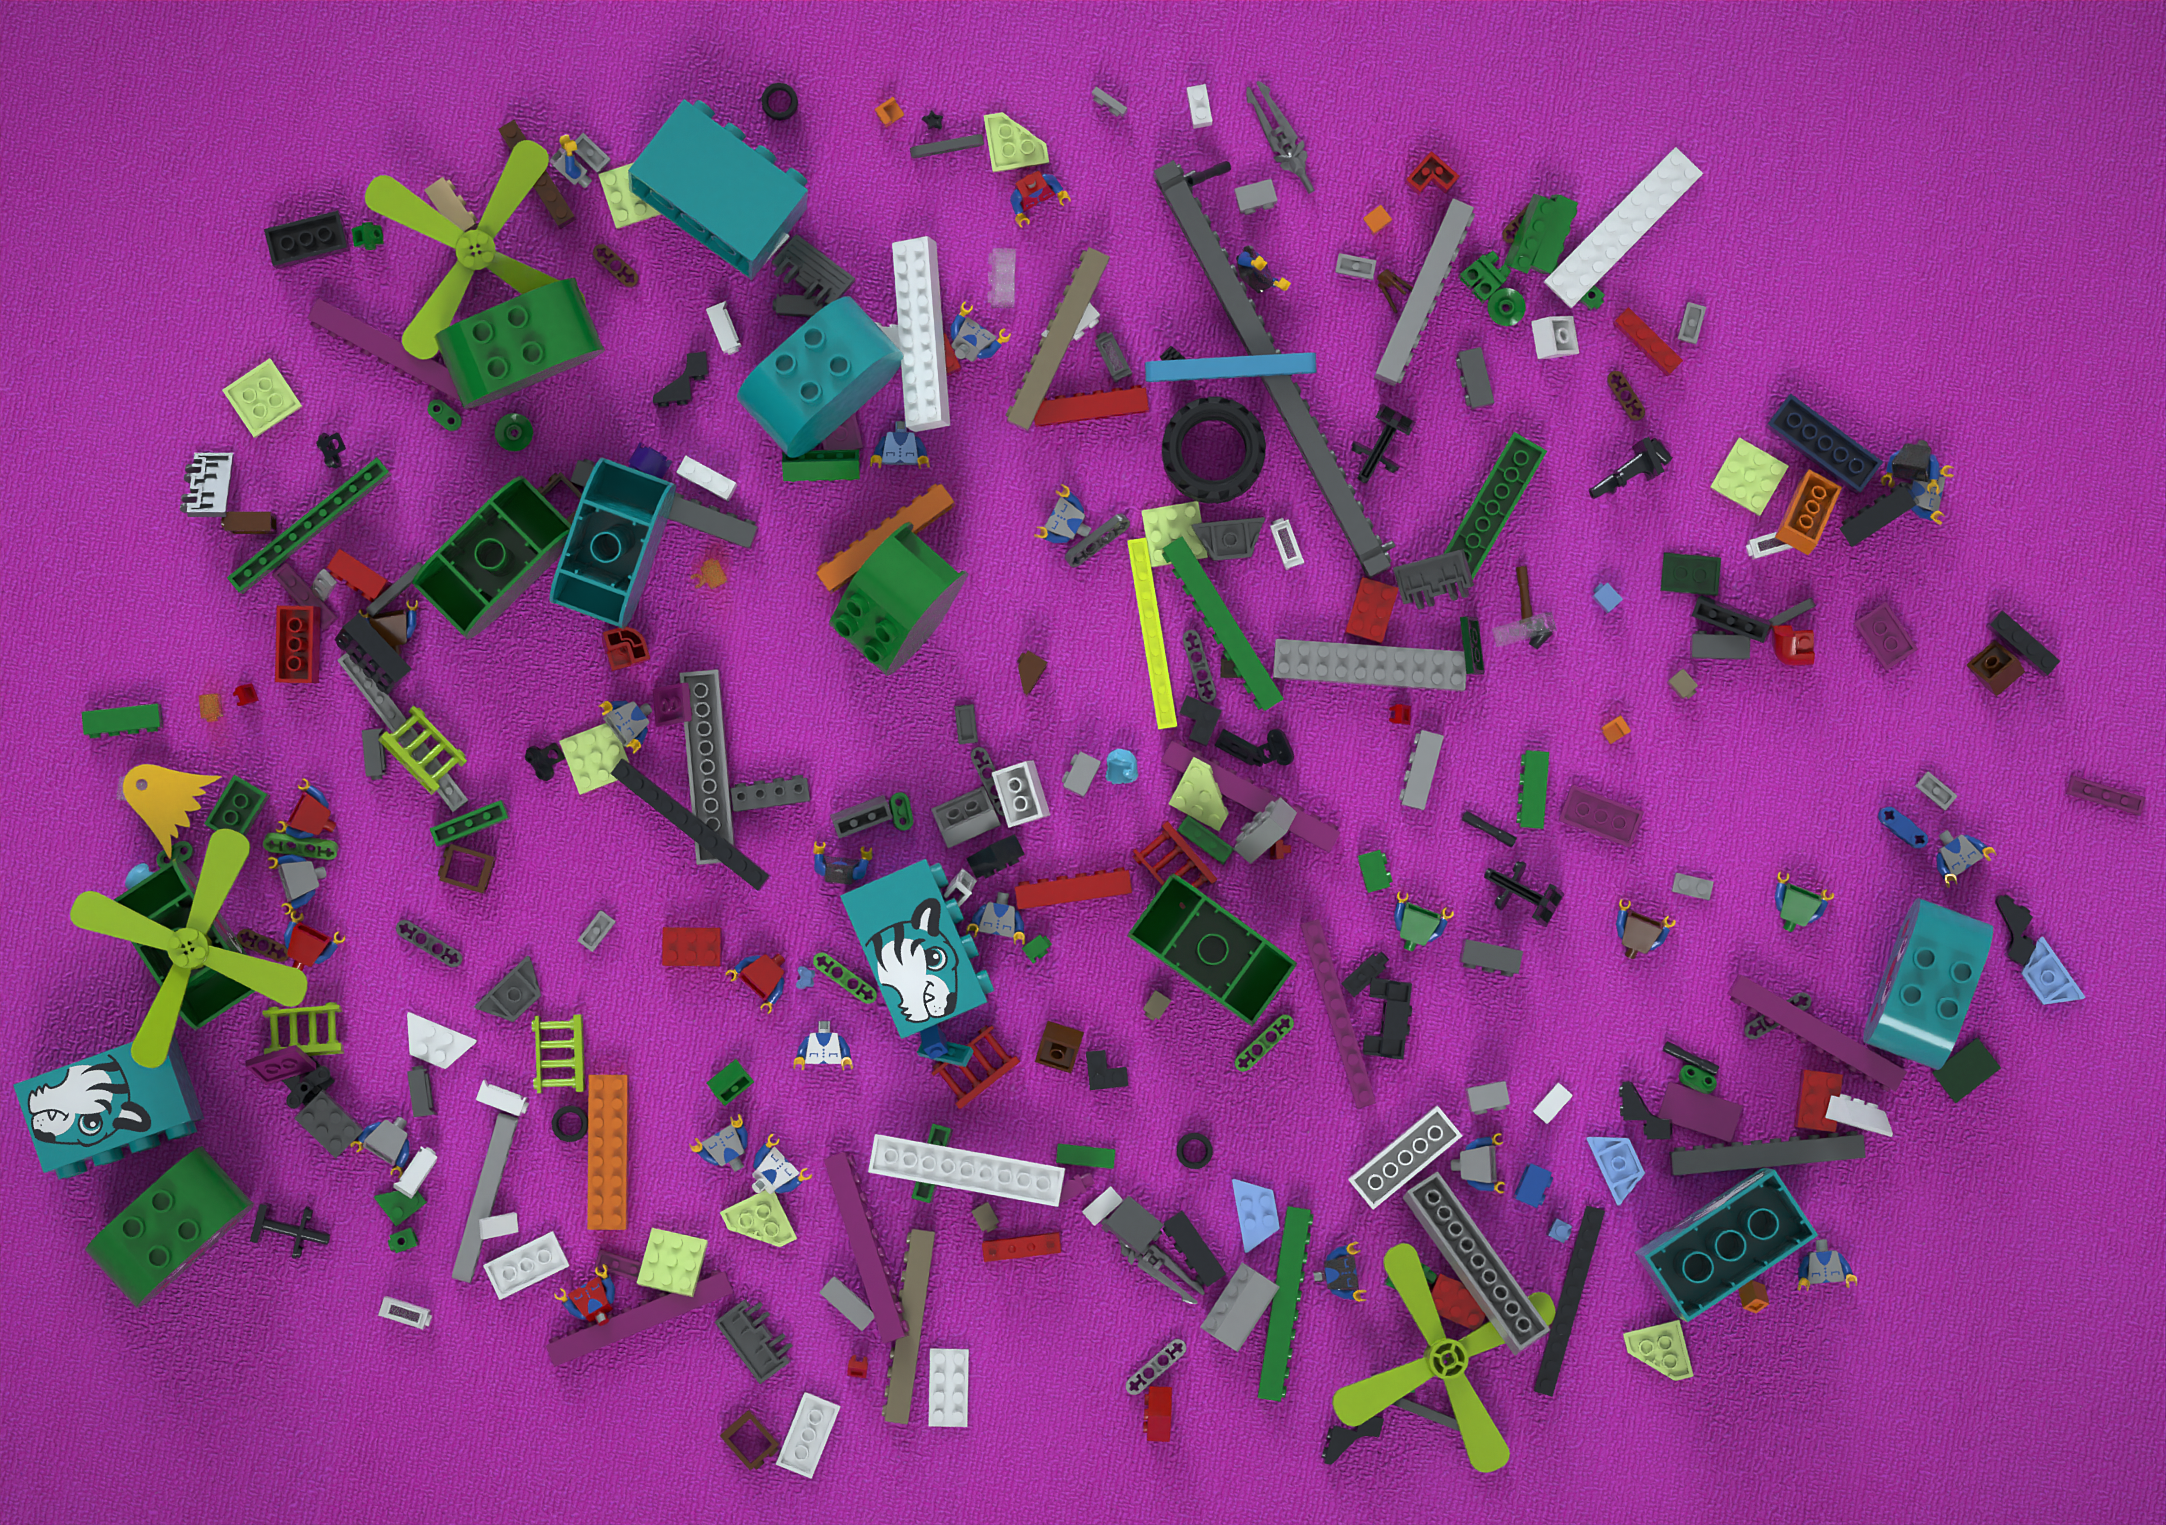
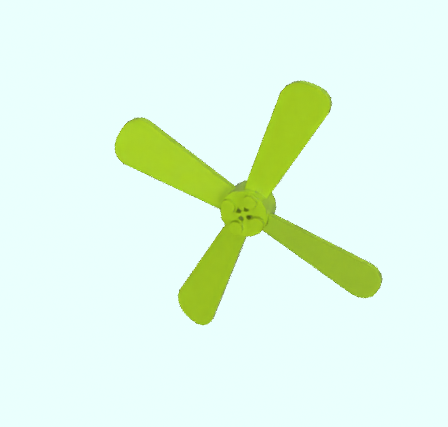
M523 140L513 148L476 230L464 232L390 176L380 175L369 184L365 192V202L371 210L454 248L458 261L403 333L402 344L411 355L419 359H429L438 352L439 348L434 336L450 326L475 270L488 268L521 294L560 281L497 252L493 241L494 237L548 166V153L539 144L530 140ZM581 292V295H582L583 300H584V302H585V297H584L583 293Z
M220 829L211 836L186 928L174 932L95 891L83 892L74 901L70 917L73 924L77 927L166 950L173 962L132 1043L131 1055L139 1065L147 1068H157L165 1062L191 970L206 965L284 1006H297L305 998L308 980L301 970L213 947L207 935L250 854L249 840L239 832L231 829Z
M1406 1243L1397 1244L1386 1252L1383 1260L1384 1269L1428 1345L1424 1350L1423 1357L1339 1388L1332 1397L1333 1409L1341 1422L1348 1426H1358L1433 1376H1436L1444 1381L1470 1464L1480 1472L1495 1471L1503 1467L1509 1460V1448L1465 1376L1464 1371L1468 1366V1357L1505 1344V1342L1490 1321L1459 1341L1446 1338L1416 1250ZM1544 1292L1532 1293L1527 1298L1547 1326H1549L1554 1320L1556 1313L1551 1297Z

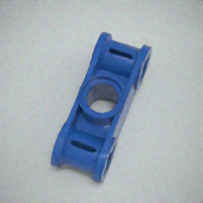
M1885 807L1879 811V821L1898 838L1916 849L1927 845V834L1895 808ZM1884 812H1891L1890 817L1892 819L1886 820ZM1921 836L1920 841L1922 843L1916 844V839L1914 837Z

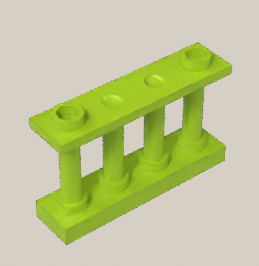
M413 706L408 711L411 717L393 734H389L386 731L378 741L433 795L440 787L438 781L454 765L458 763L462 767L467 760L465 759V754L460 749L456 750L425 718V713L420 708ZM418 722L425 730L407 747L402 748L398 743V739ZM431 735L439 744L423 759L416 762L411 757V753ZM444 749L452 758L434 775H429L425 771V766Z
M335 1002L325 1003V1006L290 1009L269 1007L268 1010L262 1011L265 1018H270L271 1045L269 1048L264 1049V1055L287 1048L279 1045L278 1017L289 1016L290 1044L288 1046L297 1045L308 1056L344 1054L343 1044L336 1040L335 1013L342 1012V1007ZM328 1013L329 1041H327V1044H319L317 1042L316 1014ZM298 1015H308V1045L300 1046L298 1043Z
M583 1014L573 1015V1019H570V1021L541 1022V1016H535V1020H532V1032H535L537 1072V1078L533 1079L534 1089H537V1093H543V1087L572 1086V1088H576V1092H584ZM570 1028L574 1030V1038H571V1040L541 1041V1029ZM571 1048V1050L574 1049L575 1057L562 1060H542V1049ZM572 1067V1069H575V1076H572L570 1079H543L542 1068Z

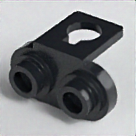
M337 432L331 436L326 433L320 434L316 444L324 454L326 466L335 469L341 467L342 462L339 453L344 451L346 447L340 434ZM333 439L338 441L339 446L337 449L332 441Z
M1281 729L1269 731L1267 735L1268 743L1257 747L1264 764L1275 760L1283 766L1291 764L1294 760V752L1285 733ZM1264 749H1265L1266 751L1269 750V752H1270L1269 758H1267V757L1265 756V754H1264Z
M556 743L542 750L537 746H531L527 748L525 760L536 771V776L544 781L553 778L554 770L552 766L565 759ZM550 750H554L557 753V759L548 757Z

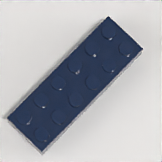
M1791 393L1765 426L1857 495L1861 493L1883 463L1882 460Z

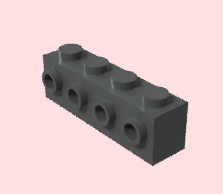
M803 775L791 776L792 780L784 781V778L772 779L773 783L765 784V780L755 781L752 786H746V783L735 784V788H730L734 812L810 802L808 778H803Z

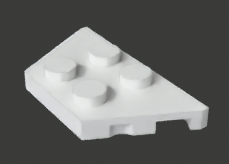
M410 1012L407 1014L410 1055L441 1068L447 1069L477 1042L476 1039Z

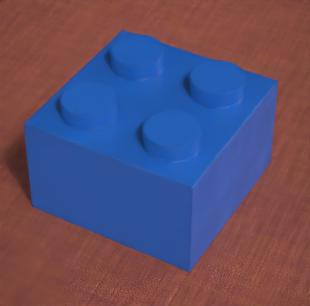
M1528 1162L1513 1198L1535 1208L1538 1205L1542 1206L1546 1197L1543 1194L1545 1188H1549L1553 1181L1552 1172Z

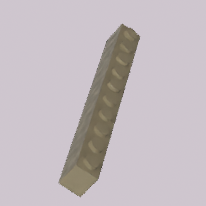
M1090 247L1087 251L1083 250L1079 259L1082 263L1079 269L1075 267L1071 276L1073 282L1071 286L1067 285L1063 292L1065 296L1063 303L1059 302L1055 309V313H1057L1055 320L1051 319L1046 330L1049 331L1047 337H1042L1038 345L1041 349L1038 355L1034 354L1030 362L1033 366L1030 372L1026 371L1022 379L1024 385L1022 389L1018 388L1014 396L1016 402L1014 406L1010 405L1005 416L1008 417V423L1029 431L1105 271L1110 256Z
M912 1228V1232L907 1234L906 1244H910L909 1252L905 1251L904 1263H907L906 1271L902 1270L901 1282H904V1288L899 1291L898 1301H902L901 1304L904 1309L902 1315L904 1320H907L910 1331H908L909 1336L896 1340L895 1347H891L890 1359H893V1366L888 1368L887 1378H891L890 1386H886L884 1397H888L887 1405H883L882 1416L885 1417L886 1422L907 1425L909 1422L935 1231Z

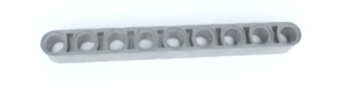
M502 1113L498 1115L453 1269V1279L471 1283L484 1241L480 1237L479 1219L491 1217L518 1124V1118Z

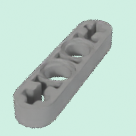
M1174 1339L1127 1380V1392L1137 1395L1186 1352L1185 1342L1182 1339ZM1174 1343H1181L1182 1351L1173 1353L1176 1357L1172 1359L1165 1350L1169 1348L1171 1352L1174 1349ZM1160 1355H1166L1169 1358L1167 1365H1159L1157 1360ZM1146 1368L1154 1370V1376L1150 1379L1145 1378L1143 1375V1371ZM1140 1374L1141 1378L1147 1383L1143 1385L1141 1382L1138 1384L1139 1389L1137 1391L1135 1389L1131 1391L1129 1389L1131 1387L1130 1382H1137L1139 1378L1136 1376Z

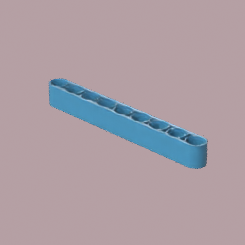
M1316 353L1145 362L1146 382L1317 373Z

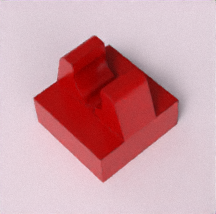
M252 683L240 685L233 692V696L238 695L240 700L237 703L238 706L253 704L259 701Z
M1395 704V706L1389 708V711H1395V717L1389 718L1390 722L1410 725L1411 706Z
M1283 840L1276 841L1270 847V860L1284 859L1285 853H1291V845H1283Z
M852 1355L848 1363L847 1376L866 1379L868 1370L867 1357L864 1356L863 1361L858 1362L856 1361V1355Z

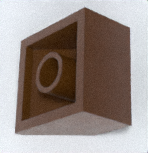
M1996 640L1967 664V667L1984 687L1996 697L2025 673L2018 658Z
M1029 650L1026 654L1022 652L1017 660L1023 692L1026 697L1029 696L1048 666V662Z
M1047 1021L1035 1062L1072 1073L1084 1032Z

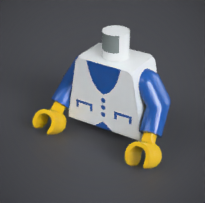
M819 1021L818 1033H810L809 1036L803 1039L798 1047L793 1064L794 1069L797 1064H801L802 1070L805 1069V1064H841L843 1071H845L844 1066L849 1064L851 1069H853L850 1047L844 1037L839 1036L838 1033H830V1021Z
M773 1134L769 1135L768 1142L764 1143L755 1155L753 1164L755 1171L752 1175L757 1181L752 1184V1188L756 1193H761L764 1189L769 1194L774 1192L779 1194L791 1192L801 1185L803 1180L812 1178V1174L807 1178L803 1175L808 1168L802 1169L800 1176H797L799 1172L775 1147L779 1143V1138L775 1143L770 1141Z

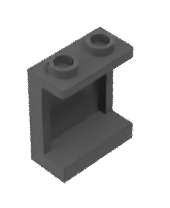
M1128 1195L1101 1228L1106 1233L1109 1230L1134 1250L1136 1252L1134 1256L1138 1257L1140 1253L1145 1255L1150 1249L1149 1243L1152 1239L1156 1241L1163 1233L1160 1229L1164 1225Z

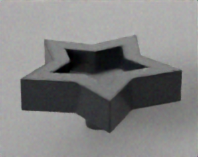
M931 110L929 115L922 117L921 120L927 124L928 130L932 128L942 129L941 121L943 116L936 115Z

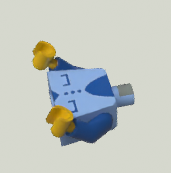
M905 421L895 422V432H887V436H883L880 439L870 460V467H872L873 463H878V468H881L882 464L918 465L919 469H921L922 464H927V467H930L925 445L914 433L907 432Z

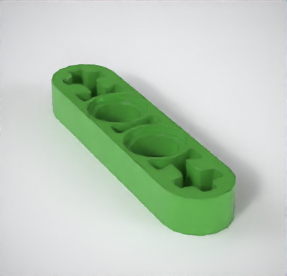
M268 833L263 841V847L269 852L327 860L334 859L339 850L338 844L332 840L318 838L298 839L288 834ZM293 842L296 847L290 848L286 843ZM306 845H313L315 850H308Z
M818 953L814 956L813 964L818 970L866 1004H871L876 1000L877 992L873 987L828 954ZM825 956V961L828 964L831 961L835 963L830 967L828 973L825 971L828 967L825 965L818 966V957L822 958ZM835 967H840L843 970V975L840 978H835L832 975V970ZM849 979H857L858 987L856 989L848 987L847 982ZM862 984L866 986L863 988L865 991H873L872 1000H865V995L862 992L859 995L856 994Z
M1289 1015L1278 1017L1237 1056L1234 1062L1235 1067L1239 1071L1244 1072L1257 1063L1293 1028L1294 1021ZM1288 1018L1290 1020L1288 1023L1290 1027H1283L1280 1030L1283 1034L1280 1036L1273 1026L1276 1024L1278 1028L1282 1024L1280 1020ZM1274 1031L1277 1038L1274 1042L1266 1040L1267 1032ZM1259 1044L1262 1046L1263 1051L1260 1055L1252 1053L1253 1045ZM1248 1051L1255 1058V1061L1252 1062L1250 1059L1247 1061L1248 1066L1246 1068H1240L1238 1060L1240 1058L1244 1060L1247 1057L1245 1053Z

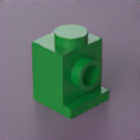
M1594 285L1579 301L1591 311L1594 307L1598 309L1604 303L1602 298L1605 294ZM1588 293H1594L1595 298H1589Z
M1039 935L1025 945L1022 950L1034 964L1036 962L1034 958L1038 957L1040 959L1048 953L1046 949L1052 943L1046 935L1043 938Z
M413 1227L389 1235L388 1245L391 1251L395 1250V1253L419 1245ZM401 1237L405 1239L403 1245H400L398 1242Z

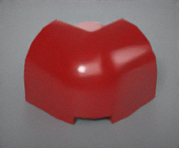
M1791 625L1772 626L1773 651L1782 663L1790 666L1814 664L1813 630L1793 631Z
M627 626L624 629L616 628L602 632L603 648L607 655L611 672L633 667L651 659L645 639L636 629Z

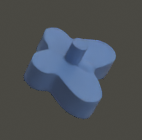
M800 966L798 973L801 977L797 981L796 987L798 989L813 987L815 971Z

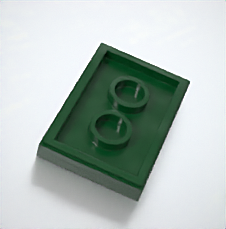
M1663 553L1660 591L1718 596L1721 558Z
M1469 616L1460 617L1466 673L1468 675H1483L1485 670L1478 617Z
M1975 1038L1949 1058L1940 1070L1935 1069L1931 1073L1952 1101L1957 1103L2000 1070L2001 1067L1981 1041Z

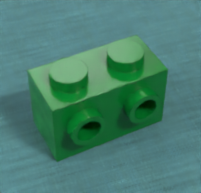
M1377 850L1357 856L1367 893L1390 887V883L1393 881L1390 871L1386 872L1385 864H1388L1385 853Z
M735 1059L706 1084L719 1101L726 1106L753 1084L754 1080L741 1063Z

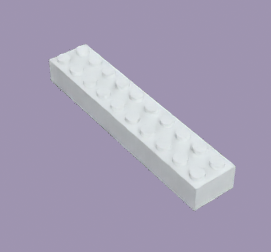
M925 236L892 243L900 351L903 353L901 368L906 427L914 432L950 426L936 241Z

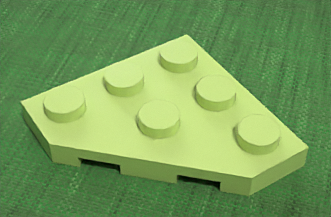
M1003 112L984 115L993 173L1049 164L1045 142L1035 137Z
M1193 757L1169 805L1219 831L1229 814L1228 810L1224 807L1220 789L1212 775L1211 766Z
M764 1190L720 1212L728 1230L778 1247L798 1239L775 1192L769 1194Z
M1679 1319L1622 1333L1629 1354L1672 1380L1677 1381L1694 1376Z

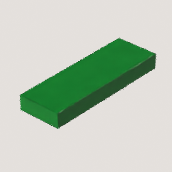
M1187 815L1177 829L1179 833L1221 864H1224L1234 850L1233 847L1189 815Z
M1058 1143L1056 1163L1114 1169L1116 1149Z

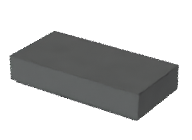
M974 704L954 706L959 745L978 743Z

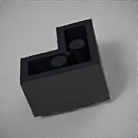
M1187 695L1179 714L1196 721L1189 740L1206 747L1222 710Z
M1014 834L987 846L966 859L976 879L982 876L986 879L995 874L994 870L999 872L1007 868L1006 864L1010 867L1020 862L1018 858L1025 855Z
M1105 1050L1086 1052L1090 1090L1128 1086L1126 1067L1107 1069Z

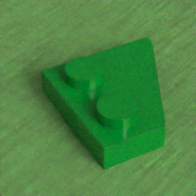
M418 1190L412 1199L400 1191L374 1196V1199L395 1226L401 1224L427 1203Z

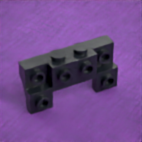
M1371 977L1369 997L1384 999L1380 1036L1364 1034L1362 1054L1403 1060L1406 1036H1409L1410 1032L1408 1017L1412 1015V1005H1410L1411 982Z

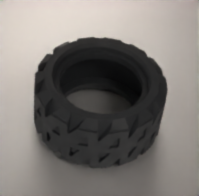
M1211 396L1196 399L1179 409L1165 429L1162 441L1164 470L1169 480L1175 485V488L1195 501L1206 504L1229 502L1236 497H1240L1256 482L1266 455L1264 432L1253 413L1232 399L1228 400L1224 397ZM1208 420L1222 421L1234 427L1241 435L1245 444V460L1239 470L1232 476L1223 480H1205L1196 476L1186 466L1181 452L1183 439L1192 427Z

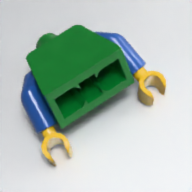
M1779 872L1777 875L1779 883H1777L1774 898L1776 909L1780 911V917L1786 919L1783 928L1793 932L1796 924L1805 927L1808 923H1813L1821 918L1828 906L1827 901L1833 899L1834 893H1831L1829 898L1825 896L1827 889L1818 895L1790 883L1785 885L1789 879V874L1787 873L1786 879L1782 880L1780 878L1781 872Z
M1400 891L1398 892V903H1396L1394 921L1396 929L1400 931V937L1406 939L1403 947L1408 951H1414L1417 944L1425 946L1427 942H1433L1440 937L1448 924L1447 920L1454 915V912L1452 911L1450 916H1446V907L1441 911V914L1408 903V893L1405 899H1400Z

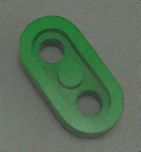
M433 400L429 403L428 413L433 419L448 431L454 432L460 429L462 419L453 409L441 400ZM435 406H440L439 412H434ZM450 418L455 419V423L452 425L448 423Z
M902 792L895 793L889 799L893 825L897 830L905 831L913 825L910 801L906 794ZM897 799L901 802L900 806H897L895 803ZM900 818L905 820L904 825L900 824Z
M180 841L172 845L170 862L175 858H179L183 862L189 860L194 854L193 846L186 841ZM184 847L187 848V853L185 855L181 853V850ZM165 850L157 855L156 861L160 868L167 865L164 862V859L168 857Z
M1685 1065L1679 1072V1079L1683 1084L1703 1094H1709L1716 1088L1717 1082L1715 1077L1695 1066Z

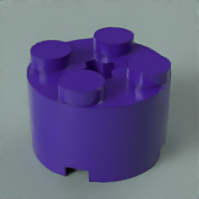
M639 442L628 461L630 463L628 467L663 479L673 461L667 460V457L651 447L647 448L644 446V443Z

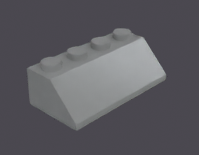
M1242 1262L1200 1328L1238 1352L1280 1287Z

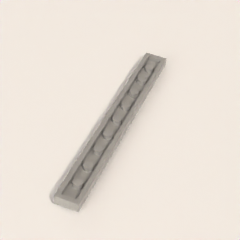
M347 653L337 660L392 733L407 721L390 696L381 692L376 687V683L371 678L365 676L363 669L351 661ZM412 726L398 741L403 747H407L419 734ZM423 742L411 753V757L416 762L420 761L431 750ZM435 757L425 766V771L429 775H434L442 767V764ZM448 772L438 781L440 787L437 792L452 812H455L469 801Z

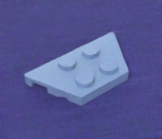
M2043 936L2040 937L2035 945V950L2021 971V975L2042 1005L2084 999V994Z
M1587 1137L1586 1140L1618 1206L1645 1174L1629 1138Z
M1232 1179L1244 1251L1247 1253L1280 1229L1274 1193L1271 1189Z

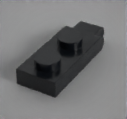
M1225 729L1222 730L1214 746L1251 766L1255 764L1261 767L1264 762L1256 746Z
M1382 951L1376 956L1372 954L1341 984L1355 997L1371 982V977L1376 978L1386 968L1384 964L1389 960Z

